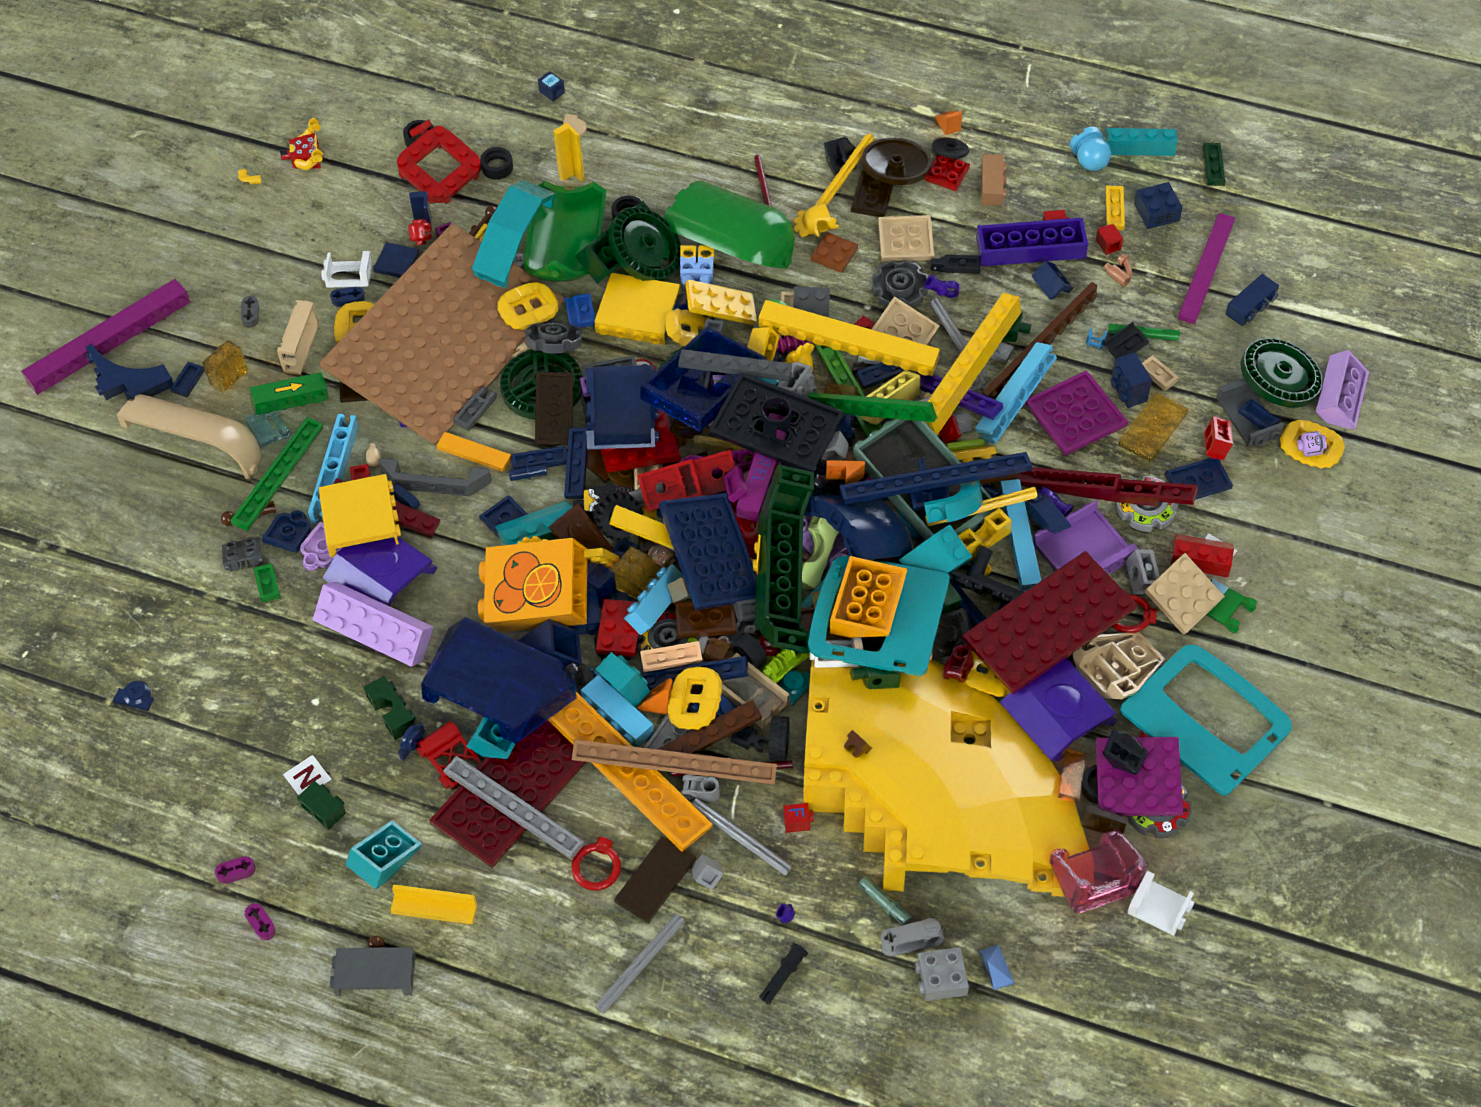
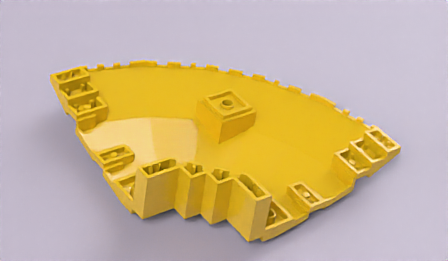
M833 651L834 655L844 656L842 652ZM933 659L929 661L926 674L915 676L901 672L899 688L867 689L862 679L852 680L850 669L857 667L815 668L814 660L811 661L805 748L804 803H808L809 810H813V812L844 813V832L864 833L863 852L884 853L883 891L904 892L905 871L942 873L951 871L965 873V875H969V878L1002 879L1027 884V889H1031L1033 892H1051V896L1072 897V901L1093 902V858L1073 795L1051 760L1005 707L991 694L978 691L966 683H960L956 679H944L942 675L944 665ZM897 664L900 667L906 666L905 664ZM815 706H821L822 708L816 709ZM852 730L872 747L867 754L864 752L858 758L851 755L855 751V747H851L849 751L844 748L848 740L847 735ZM971 737L975 740V743L966 744L964 739ZM981 862L984 864V866L979 867L977 866V863ZM1043 876L1046 880L1041 881L1038 877Z

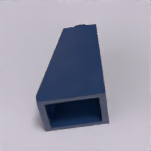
M548 619L518 640L520 669L523 675L538 679L582 665L579 630Z

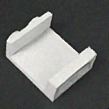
M1147 871L1130 903L1128 914L1174 936L1177 929L1182 930L1186 919L1183 918L1185 913H1190L1195 902L1192 901L1194 893L1190 891L1187 897L1182 896L1153 882L1155 874Z

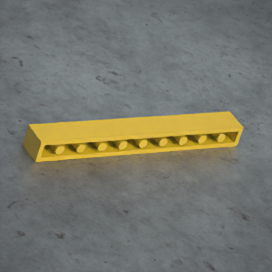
M1002 293L927 401L933 403L937 419L934 422L925 423L936 435L941 431L961 399L1021 314L1019 296Z
M765 300L758 317L760 328L770 327L783 336L788 335L801 341H810L819 346L824 345L831 347L833 350H841L851 355L866 357L868 360H876L886 365L898 366L904 370L918 372L921 375L933 376L939 360L940 349L768 300Z

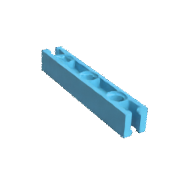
M1035 343L995 399L1003 403V409L993 420L983 416L975 427L977 433H983L979 436L980 439L984 438L985 442L993 444L998 442L1056 360V355L1049 353L1053 350L1052 345Z
M337 415L308 510L311 523L318 524L319 520L316 518L319 511H321L320 516H322L318 487L332 485L336 478L340 480L344 478L359 427L357 418L354 415L350 416L351 421L348 427H346L344 420L345 415Z
M1020 479L1001 481L1002 488H1000V492L1002 495L1022 490ZM1023 501L1005 506L1003 511L1012 520L1009 540L1019 588L1026 592L1039 583L1041 577L1025 502Z

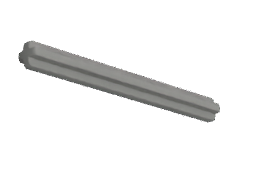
M936 298L931 301V307L961 353L967 342L940 299ZM984 369L977 376L976 379L978 381L986 379Z
M695 798L691 803L711 823L782 874L787 875L791 871L792 865L705 802Z
M675 914L595 1004L599 1012L605 1013L683 925L684 919L679 914Z

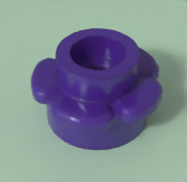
M783 903L776 912V918L781 923H788L795 916L792 904Z

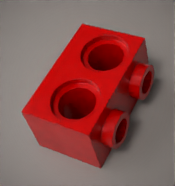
M1215 416L1212 417L1204 432L1206 456L1224 461L1233 445L1231 421Z

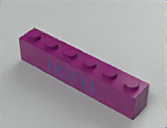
M770 413L768 418L782 421L785 416ZM777 430L776 438L780 440L788 438L789 434ZM755 453L745 481L747 492L739 498L736 506L737 517L758 522V517L776 467L783 463Z

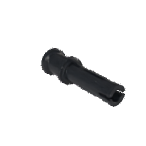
M792 943L790 946L791 950L787 956L781 959L780 968L759 995L763 1002L766 999V1003L771 1004V1001L789 975L797 971L800 961L808 955V952L800 945Z

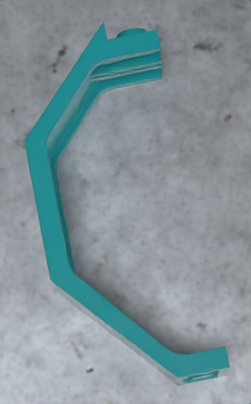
M525 180L510 185L488 223L471 269L474 270L473 275L506 289L509 284L510 270L524 234L541 205L548 208L553 207L556 193Z

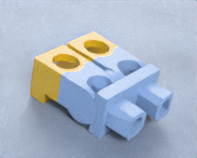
M680 245V277L684 290H686L685 283L688 279L713 284L714 248L698 246L697 262L696 246ZM692 251L693 254H684V252ZM703 251H709L711 254H701V253H702Z

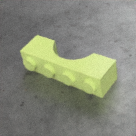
M812 516L807 528L813 537L814 549L811 557L806 562H802V589L805 591L814 590L821 583V577L827 566L828 557L834 548V541L839 533L822 517Z

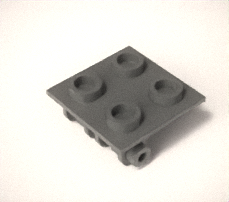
M249 537L242 541H230L223 544L222 558L225 570L230 572L239 570L238 562L240 568L243 569L242 561H245L247 568H249L248 560L251 567L264 563L263 556L261 555L260 537Z

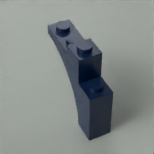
M93 344L86 346L87 354L85 356L89 364L93 363L96 367L93 369L97 376L95 378L97 382L95 388L99 396L103 395L106 401L123 392L128 401H133L135 396L141 394L153 397L171 388L173 385L172 377L164 364L145 369L127 368L103 357Z

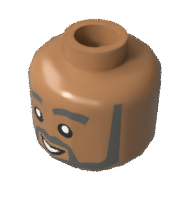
M661 544L652 546L647 554L649 565L657 570H660L662 567L667 568L672 564L675 566L677 561L674 559L675 552Z

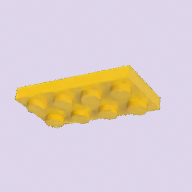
M689 279L685 283L689 312L750 325L756 323L753 293Z

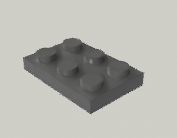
M794 286L793 308L829 318L830 288Z

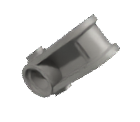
M928 918L923 921L884 930L881 934V948L886 956H897L925 948L937 947L944 942L945 938L939 920Z

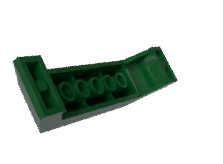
M778 465L758 517V537L761 535L759 573L756 579L755 625L772 647L809 654L808 641L810 633H807L801 624L803 516L811 492L814 490V472Z

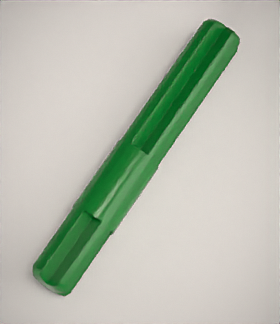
M1110 323L1108 334L1114 335L1127 325ZM1135 326L1146 338L1179 341L1180 339L1179 330Z

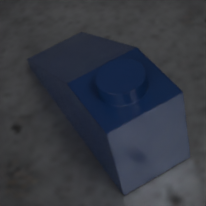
M1037 493V498L1024 501L1030 522L1053 534L1071 527L1069 521L1049 497Z

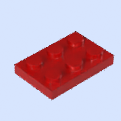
M604 599L596 654L609 655L612 652L614 655L636 657L639 633L624 619L629 613L627 609L635 601Z

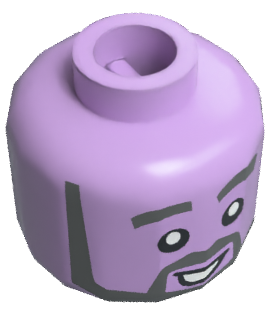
M1319 431L1303 433L1301 440H1297L1298 450L1303 451L1306 457L1321 455L1327 448L1325 435H1321Z

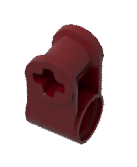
M962 644L954 648L949 660L943 667L942 675L944 679L952 678L960 683L966 681L969 672L974 666L973 656L968 645Z

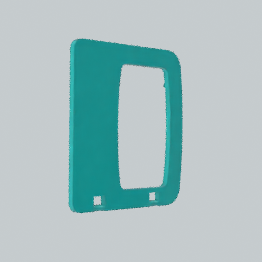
M849 556L836 558L829 568L817 600L808 641L810 652L818 658L827 660H839L844 663L888 671L894 670L915 676L926 674L949 586V575L941 571L870 560L908 569L890 634L886 636L880 651L872 652L826 642L829 619L844 577ZM833 651L842 652L844 656L834 655ZM895 662H897V663H902V664H906V666H905V667L894 666V663H895Z
M1197 645L1182 647L1141 686L1137 693L1131 695L1123 702L1120 708L1122 715L1149 737H1179L1180 762L1223 796L1229 795L1288 736L1292 729L1290 718L1269 698L1228 665ZM1196 663L1209 671L1248 701L1272 724V728L1247 753L1241 754L1215 737L1183 711L1163 691V688L1188 664ZM1271 735L1277 738L1273 743L1268 740ZM1235 771L1240 774L1236 780L1231 777Z

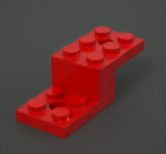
M731 450L696 460L690 459L638 474L637 477L647 512L660 509L658 504L664 500L714 495L727 491L724 476L736 467ZM715 468H720L723 471V475L719 479L714 478L712 475ZM658 483L666 485V490L662 494L656 492L655 487Z

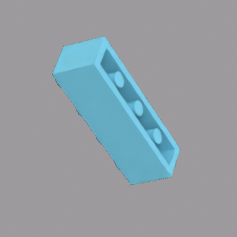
M673 564L667 568L662 567L656 573L658 577L652 579L646 587L648 589L638 595V602H634L627 609L629 613L624 619L640 635L654 625L672 602L667 584L684 577Z
M599 675L581 689L582 698L634 747H640L653 735V723Z

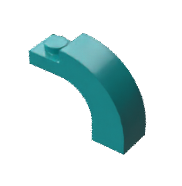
M980 481L961 483V490L957 494L944 499L924 502L928 523L946 519L947 522H952L976 512L983 503Z

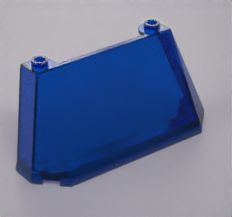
M465 617L448 628L421 683L422 699L426 702L437 703L440 696L498 723L502 738L516 744L570 702L576 700V682L572 677H567L562 669L564 665L559 659Z

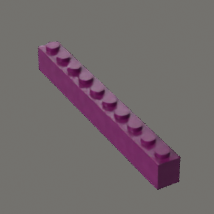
M176 279L170 281L23 369L21 372L25 381L37 395L46 391L51 386L89 364L85 356L87 354L86 346L93 344L95 349L103 356L189 304L190 300L187 291Z

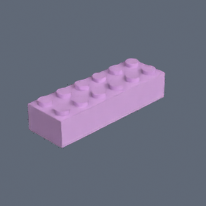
M336 581L323 584L313 616V621L409 666L423 662L433 631V626Z

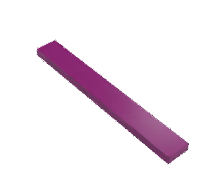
M1218 213L1180 310L1178 320L1192 324L1196 323L1236 217Z

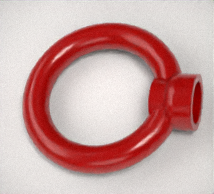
M1128 594L1135 603L1143 608V620L1131 626L1117 622L1111 627L1123 633L1142 631L1149 624H1156L1157 609L1151 608L1144 598Z
M598 837L596 843L582 847L574 856L571 870L575 881L580 886L588 890L599 891L610 887L618 879L621 871V861L617 852L612 848L613 841L605 837ZM596 851L600 854L608 855L612 860V873L604 881L590 882L580 872V862L590 852Z

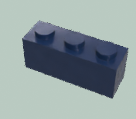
M1262 273L1228 303L1225 315L1241 326L1251 322L1258 312H1262L1269 302L1276 300L1279 285Z

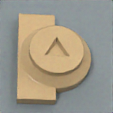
M565 115L563 124L568 122L579 133L581 138L586 133V123L578 119V115Z

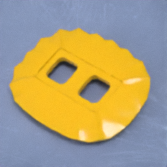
M538 282L527 283L504 293L497 302V311L500 313L501 318L505 321L506 325L511 326L513 329L525 330L532 324L543 323L554 318L558 312V301L554 293L548 286ZM538 298L542 306L533 308L529 301ZM523 305L526 313L518 315L514 307Z
M359 301L343 305L335 317V342L338 343L356 325V323H353V317L364 316L375 304Z
M677 308L670 310L665 320L667 335L680 346H686L698 351L702 335L698 334V329L703 330L706 319H711V317L692 313L687 309L680 310ZM681 324L690 326V332L682 330Z
M1307 420L1292 421L1285 427L1280 437L1281 449L1284 450L1286 455L1291 456L1294 460H1299L1302 464H1308L1311 467L1317 466L1320 469L1325 467L1331 468L1334 464H1337L1345 450L1342 437L1334 430ZM1319 431L1321 435H1325L1327 446L1325 453L1317 456H1304L1303 451L1298 450V438L1303 433Z
M972 651L974 666L964 683L978 691H984L996 697H1006L1010 691L999 679L995 678L994 673ZM981 666L989 670L987 674L976 671L977 667Z
M691 667L677 675L672 685L668 703V716L673 725L679 729L699 730L703 726H708L711 720L715 719L722 693V680L716 671L705 667ZM694 684L703 685L701 694H691ZM689 703L700 704L697 713H687Z

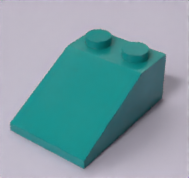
M948 525L899 559L901 565L950 574L953 570L955 571L967 563L972 555L951 525Z
M391 820L350 848L346 866L373 888L378 889L401 869L421 848L422 843Z

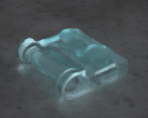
M270 411L267 414L260 415L253 414L245 418L262 448L282 438L287 439L292 435L291 430L285 426L280 418L279 411ZM268 417H272L279 428L278 431H274L267 420Z

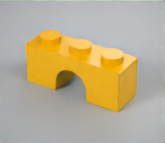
M998 508L984 518V524L979 530L973 532L968 528L959 534L958 537L972 555L971 559H973L978 546L989 548L1011 533L1012 520Z

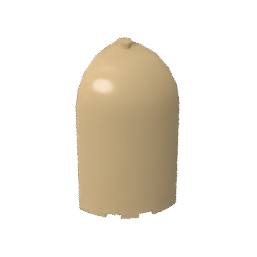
M142 394L135 396L133 401H127L117 414L121 427L128 428L133 422L201 441L221 449L238 462L245 479L251 480L258 472L262 456L260 444L247 426L231 418Z

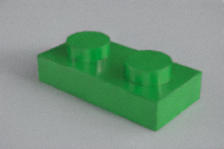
M270 563L253 568L261 602L264 603L281 598L273 564Z

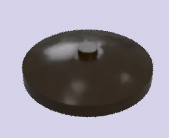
M884 138L872 142L865 148L862 156V165L871 177L880 182L892 185H909L923 180L929 174L931 157L925 148L913 141L902 138Z

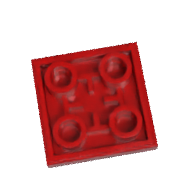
M938 154L931 165L929 174L925 177V181L957 192L970 169V164Z

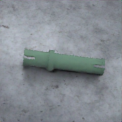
M868 876L860 880L858 886L882 906L888 916L895 918L901 925L911 922L913 917L900 906V903L890 898Z

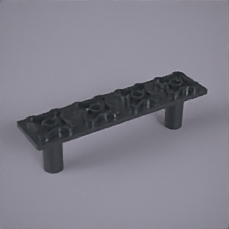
M978 546L966 575L954 570L952 571L951 575L954 581L957 582L956 585L983 596L986 593L993 596L992 599L1006 604L1023 594L1024 591L983 576L993 551L986 547Z

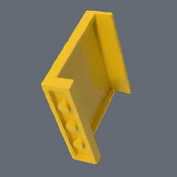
M611 273L594 321L595 332L601 335L665 345L666 315L670 310H674L676 301L680 300V284L657 280L642 281L634 276Z
M386 474L318 487L326 544L330 557L336 555L337 548L394 537L396 544H399L398 536H401L399 524L396 525L395 523L399 519L397 510H393V507L396 506L394 495L391 496L390 493L394 492L392 481H388Z

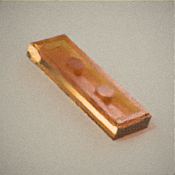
M1066 748L1058 798L1078 803L1086 753Z

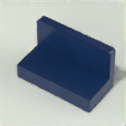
M427 191L410 192L409 197L414 220L426 219L431 224L432 229V214Z
M1044 261L1032 274V278L1050 300H1053L1061 291L1070 293L1074 288L1054 263Z

